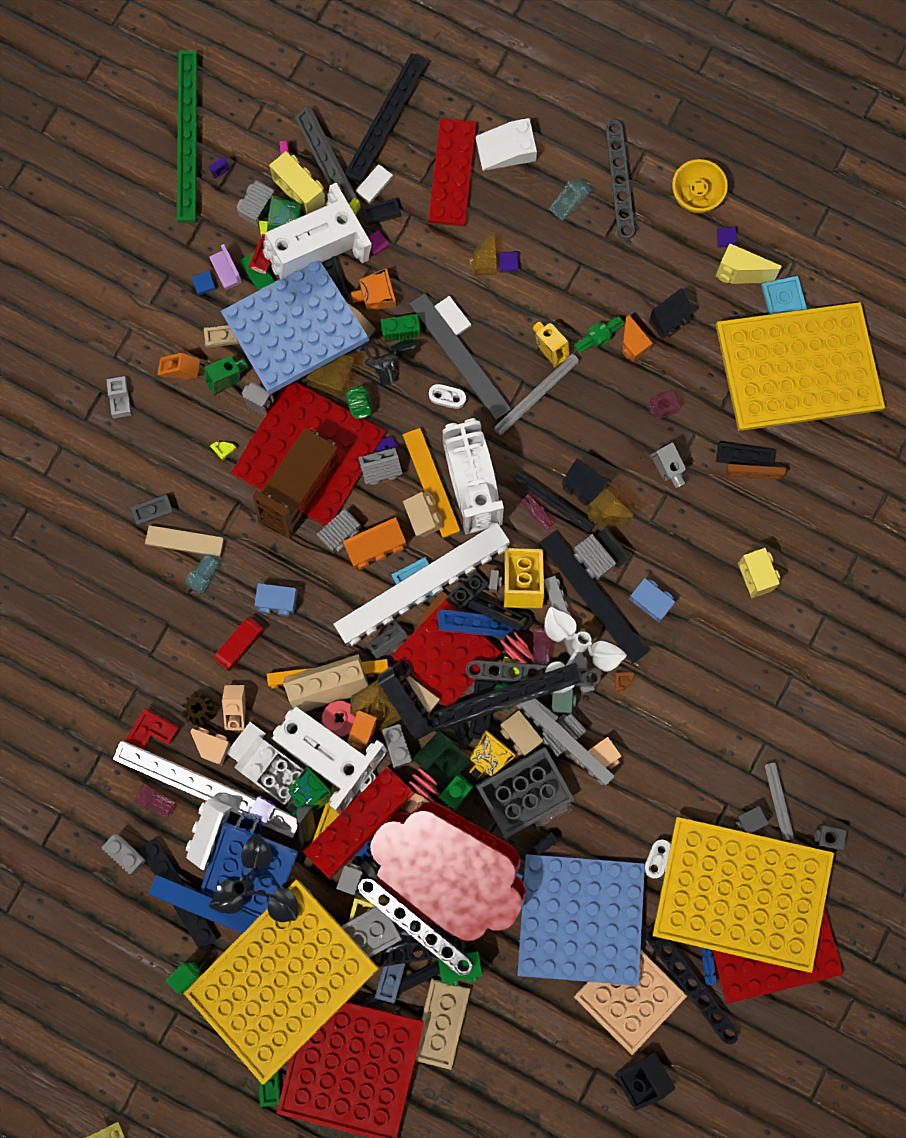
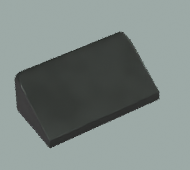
M605 527L595 538L616 562L615 567L619 568L628 561L630 555L608 528Z
M312 807L296 809V823L302 849H306L316 833Z

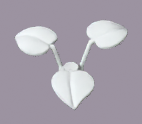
M553 607L549 608L544 622L545 631L549 638L556 642H560L564 638L567 640L574 639L572 641L574 652L566 666L572 663L578 652H584L587 647L589 655L593 656L592 662L594 666L601 671L615 669L627 656L620 648L605 641H597L592 645L591 637L587 632L575 633L576 622L570 615ZM553 662L548 665L545 673L565 665L561 662ZM575 685L555 691L554 693H565Z

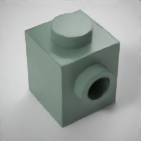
M573 689L565 693H552V713L569 715L572 712V706L576 705V695H572Z

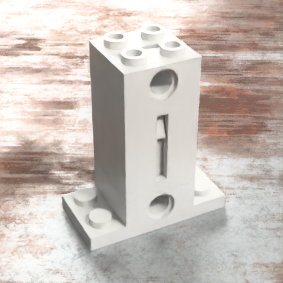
M337 183L329 187L327 206L265 233V241H263L264 256L267 260L270 259L274 274L279 275L281 280L309 266L313 262L318 260L324 262L350 249L353 250L354 256L359 258L361 263L369 260L371 242Z
M295 707L293 710L288 711L284 723L277 726L274 730L272 739L340 789L339 792L336 791L330 798V806L341 814L388 751L377 740L366 749L367 754L364 756L302 710ZM354 769L353 774L348 775V772Z

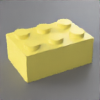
M285 151L269 165L273 181L293 202L300 204V209L306 215L326 205L322 184L318 180L314 181L311 178V173L305 167L302 168L299 165V161L294 155L290 156Z

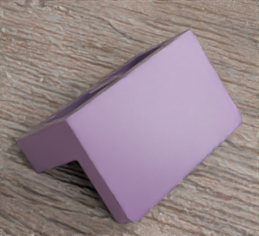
M223 244L221 245L222 251L209 258L226 291L241 284L242 281Z

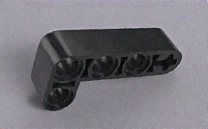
M400 660L378 675V682L415 739L419 740L435 731L436 726L407 680V677L411 674L410 666L405 660Z

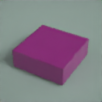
M379 230L368 237L371 242L370 251L374 256L389 247V243Z

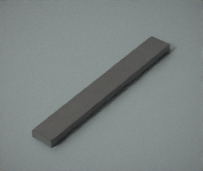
M425 293L409 303V306L415 314H418V318L495 421L511 411L510 406Z

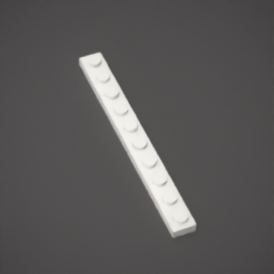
M121 741L113 759L117 762L204 800L212 799L231 806L232 812L293 838L297 831L296 816L275 807L267 823H264L249 814L256 798L125 741Z

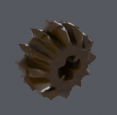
M193 693L192 700L186 697L185 699L189 703L182 704V707L187 709L182 711V715H188L185 720L187 722L192 720V725L196 726L198 720L201 726L204 725L203 719L210 722L211 719L208 717V714H215L214 711L209 710L215 707L214 703H209L211 698L208 696L204 699V693H200L199 697L196 693ZM200 705L202 711L196 712L194 708Z

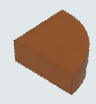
M634 672L614 673L615 693L629 687L634 678Z

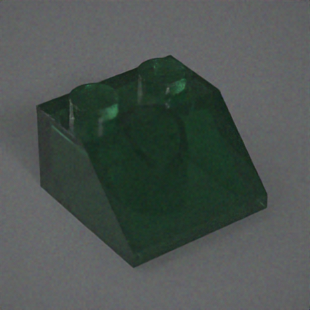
M440 731L412 758L443 790L471 763L462 751Z

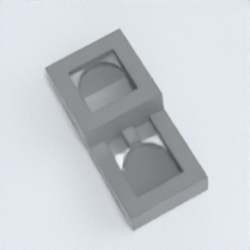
M125 376L106 379L112 418L132 416Z

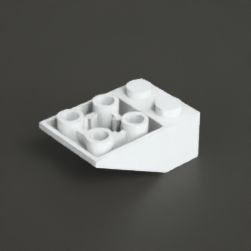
M259 736L234 767L284 805L292 797L288 790L303 772L302 768Z

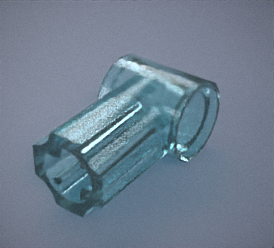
M205 554L196 569L188 574L184 585L201 595L208 587L209 579L220 563L210 555Z

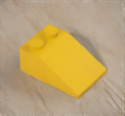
M508 548L504 552V607L543 608V549Z

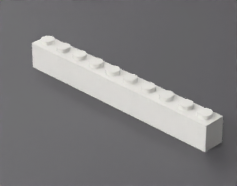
M496 523L334 623V626L346 646L350 644L354 646L361 641L362 636L366 634L368 636L372 635L378 630L377 627L384 624L386 626L394 621L393 617L396 615H404L411 610L410 606L415 603L420 605L427 600L426 596L431 593L433 595L438 594L446 584L452 585L456 583L462 574L468 575L476 569L475 566L480 563L484 565L492 560L491 556L496 553L500 555L507 551L510 541L499 524Z

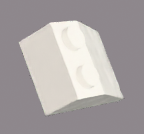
M529 118L511 121L475 136L482 171L536 161L537 150Z

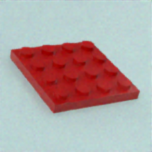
M444 600L398 648L392 657L397 662L405 660L410 666L411 675L429 692L440 699V702L445 707L453 705L476 680L471 679L466 674L468 663L471 661L493 662L501 652L483 635L439 631L437 613L440 610L456 611ZM472 665L469 668V672L472 675H478L480 667Z

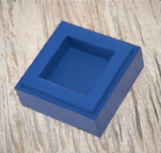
M209 271L192 277L198 296L216 290Z

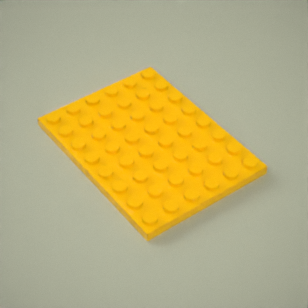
M861 302L720 321L715 324L738 431L882 411L885 409Z
M676 817L652 936L812 973L834 853Z
M295 880L287 888L295 894L299 904V914L295 921H275L270 917L267 909L183 993L262 1085L266 1084L379 970L378 966L299 880Z

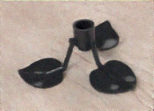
M415 340L400 341L390 347L393 350L392 354L375 357L371 356L366 347L368 342L344 355L354 354L361 350L365 351L369 358L365 361V364L375 369L379 375L381 385H388L395 382L393 370H395L396 354L398 352H407L419 345H423V342Z
M256 833L247 840L241 853L243 866L252 868V870L247 875H244L243 879L222 882L217 887L209 907L221 913L234 914L244 907L245 900L243 896L249 894L272 898L267 906L268 913L272 919L278 922L295 921L299 914V904L291 890L281 887L276 890L275 895L254 891V884L249 877L255 873L256 868L263 870L272 861L270 846Z

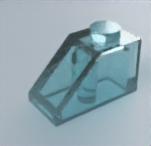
M580 178L571 180L561 191L549 210L561 221H564L584 202L592 190Z

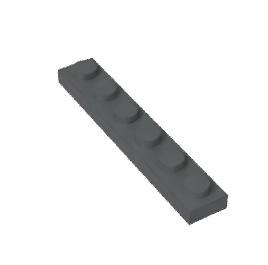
M305 106L295 116V119L329 187L337 183L346 201L350 204L351 200L356 198L314 112L310 106Z

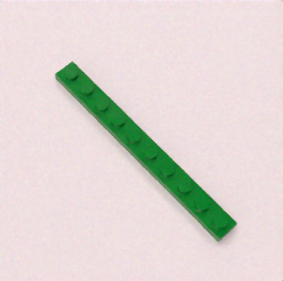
M193 50L178 51L177 222L196 223L197 51Z

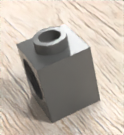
M760 806L736 817L737 822H735L738 831L749 834L768 825Z
M820 826L819 830L816 829L814 834L816 846L837 851L844 850L847 830ZM827 832L833 835V842L831 844L825 840Z

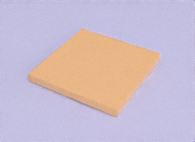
M640 950L639 986L587 982L573 997L633 1055L687 995Z

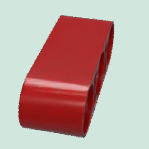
M250 616L247 617L218 650L213 659L224 669L230 671L257 641L265 629Z

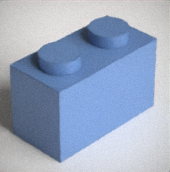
M644 578L629 600L660 623L675 601H673V596L668 592L659 590L657 588L658 585L654 581Z
M258 583L254 606L260 613L270 614V611L278 612V615L289 616V614L295 613L298 591L296 588Z

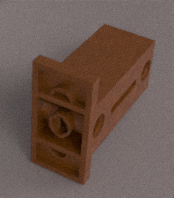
M304 428L261 492L256 490L252 496L258 520L290 539L294 534V525L338 462L337 445L329 439L324 440L321 438L318 432L312 429L309 431Z

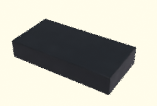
M396 198L361 207L366 226L401 217Z

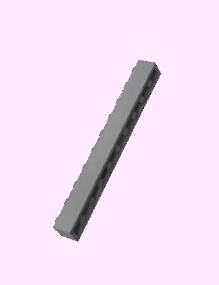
M555 576L544 579V586L551 606L571 616L570 612H567L566 609L568 608L567 602L563 600V591L559 589V580ZM564 638L569 657H571L574 652L572 647L574 639L567 640ZM578 652L572 663L576 662L578 668H587V659L582 654L584 652ZM592 673L587 674V682L591 684L595 683L594 680H591L590 677L592 676ZM580 687L582 694L595 690L594 687Z
M533 700L515 705L519 709L522 708L525 711L524 714L528 718L531 717L537 726L540 725L545 734H550L552 736L551 739L561 745V749L565 752L568 751L570 753L569 756L573 760H578L579 765L583 769L586 768L590 776H595L601 786H606L614 777L611 772Z

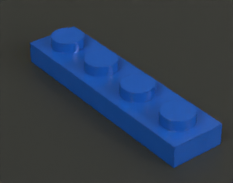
M440 610L437 613L439 631L507 638L506 635L510 637L514 635L513 628L484 614Z

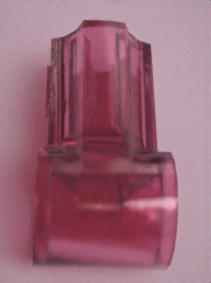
M535 627L532 664L548 666L550 647L553 640L549 638L545 628Z
M142 784L133 801L167 818L174 810L176 804Z

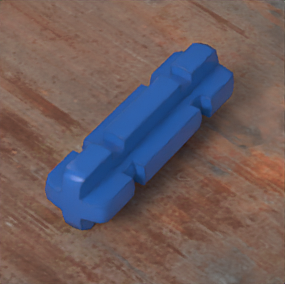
M701 947V952L704 955L702 960L704 973L706 974L705 983L706 985H714L717 983L714 975L716 972L714 956H712L713 950Z

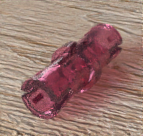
M530 494L526 496L527 501L524 498L520 502L545 531L549 529V526H553L554 522L546 515L544 508L540 507Z

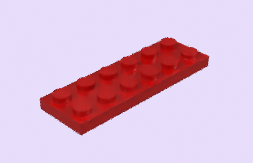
M440 119L428 222L431 224L465 227L476 122Z
M386 767L303 853L331 880L376 834L390 815L398 812L415 793Z

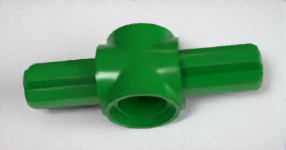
M616 317L607 324L599 322L593 325L587 331V337L574 344L575 350L578 353H582L591 346L599 348L610 341L611 334L624 326L623 320L620 317Z

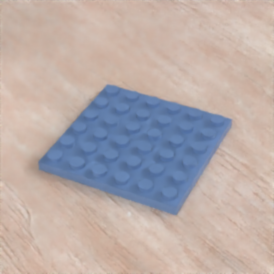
M320 260L309 264V266L294 272L282 280H277L221 311L269 395L369 341L367 334Z
M526 854L524 872L526 898L522 906L517 976L639 986L645 864Z

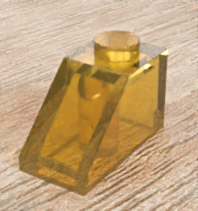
M491 233L473 251V258H470V269H474V276L496 275L495 233Z

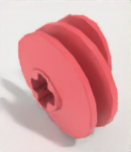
M515 631L513 633L517 639L516 641L509 635H506L511 646L500 640L506 652L513 660L517 658L523 664H527L524 655L529 659L533 658L528 645Z
M335 701L324 709L322 723L325 728L336 736L344 737L350 734L357 713L349 703ZM343 714L344 722L341 723L339 721L338 723H336V716H341Z
M418 768L417 770L423 779L413 774L412 777L418 785L411 781L409 783L422 797L435 802L430 791L440 797L441 794L435 787L437 783L423 770Z

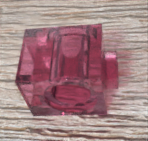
M673 390L651 398L650 405L648 406L651 415L655 416L656 420L678 413L680 408ZM664 403L668 408L661 409L658 404Z

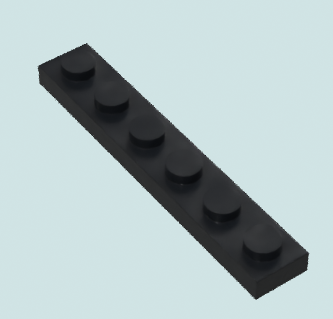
M157 838L139 848L155 877L158 875L186 887ZM173 905L200 951L218 940L205 918Z

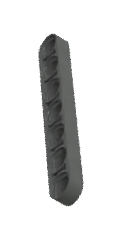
M611 120L606 125L605 133L617 235L621 240L628 241L632 239L635 228L623 127L619 121ZM617 126L619 131L612 133L609 131V127ZM619 143L621 148L614 150L611 148V144ZM619 159L623 162V165L616 167L613 165V161ZM621 176L625 179V182L618 184L615 182V178ZM623 193L627 196V199L620 201L617 199V195ZM625 210L629 213V216L621 218L619 212ZM625 227L629 228L631 230V234L627 236L623 235L621 233V229Z
M471 661L466 667V674L471 679L520 682L529 679L527 673L530 669H536L539 675L545 673L548 666ZM472 665L480 667L478 675H472L469 672V668ZM492 666H496L500 670V674L496 677L489 674V668ZM510 668H517L519 676L511 678L508 675ZM579 668L582 683L576 684V687L591 688L599 684L601 676L597 670ZM594 673L597 676V681L592 684L587 682L586 675Z

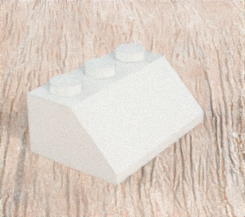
M212 799L201 804L199 822L196 821L192 829L194 833L193 839L189 840L186 846V851H188L186 858L203 870L209 866L222 824L224 822L227 823L232 808Z

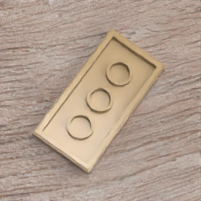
M431 979L422 1016L424 1025L415 1061L452 1069L470 993L469 988L458 985L447 986L442 981Z

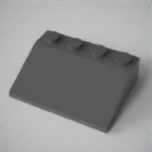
M545 747L539 748L498 771L493 776L475 784L505 839L574 800Z

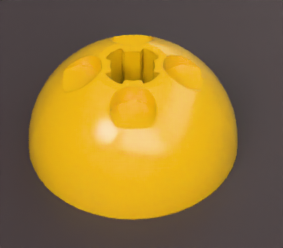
M702 159L691 160L683 164L676 171L672 182L676 201L681 207L693 213H705L715 209L725 198L728 188L726 176L721 168L710 161Z

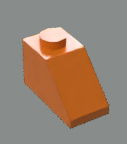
M628 315L624 325L622 352L627 359L630 358L634 362L651 350L653 343L631 316Z
M185 353L161 357L157 375L184 380L197 378L200 370V359Z
M358 710L348 737V744L357 751L366 753V749L375 733L377 718Z

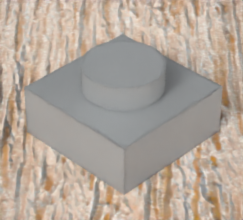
M491 570L490 593H497V588H501L502 577L498 576L499 571Z

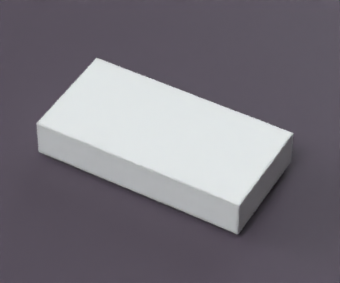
M378 164L355 192L371 204L390 182L393 175Z
M450 296L434 306L456 336L471 327V323Z
M249 722L226 753L239 762L258 736L263 739L266 733Z

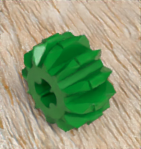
M363 386L353 387L348 390L346 396L352 416L356 419H362L371 415L372 404L367 390Z

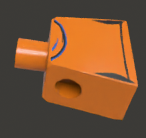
M387 268L360 279L361 290L351 292L353 303L364 301L367 310L396 307Z

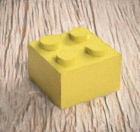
M766 548L743 555L738 562L751 598L772 592L780 584V575L777 570H774L772 555L766 551Z

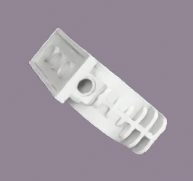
M472 418L465 420L462 424L451 423L446 425L442 431L443 448L460 512H462L465 535L486 530L496 523L502 526L503 504L502 500L499 501L495 475L484 434L481 432L480 421Z

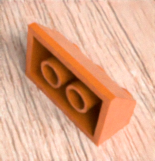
M396 517L343 541L354 569L359 568V570L368 567L370 562L375 560L376 562L382 561L387 558L386 555L392 552L397 554L406 547V541Z

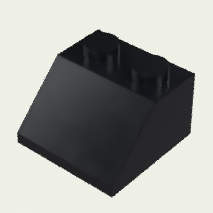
M680 288L651 312L648 323L662 339L667 335L671 337L677 332L679 326H685L692 320L693 309L685 291Z
M578 458L562 480L564 491L570 495H576L580 503L590 507L603 494L608 483L607 479Z
M655 1052L614 1074L635 1111L664 1099L676 1089Z

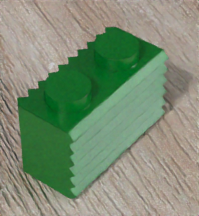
M418 314L381 319L385 343L387 341L390 343L391 341L397 342L398 340H409V338L412 340L413 338L421 337Z
M194 962L183 963L175 972H172V975H169V978H166V982L178 995L183 994L201 976L199 973L201 969Z

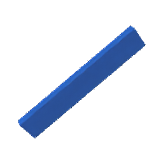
M156 875L148 895L241 934L258 919V917L241 910L234 914L218 912L209 907L212 898Z

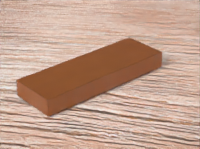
M728 464L725 475L781 480L785 476L786 468Z

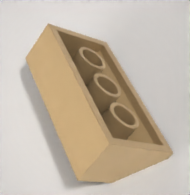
M359 654L285 677L283 682L293 709L297 707L303 712L371 691Z

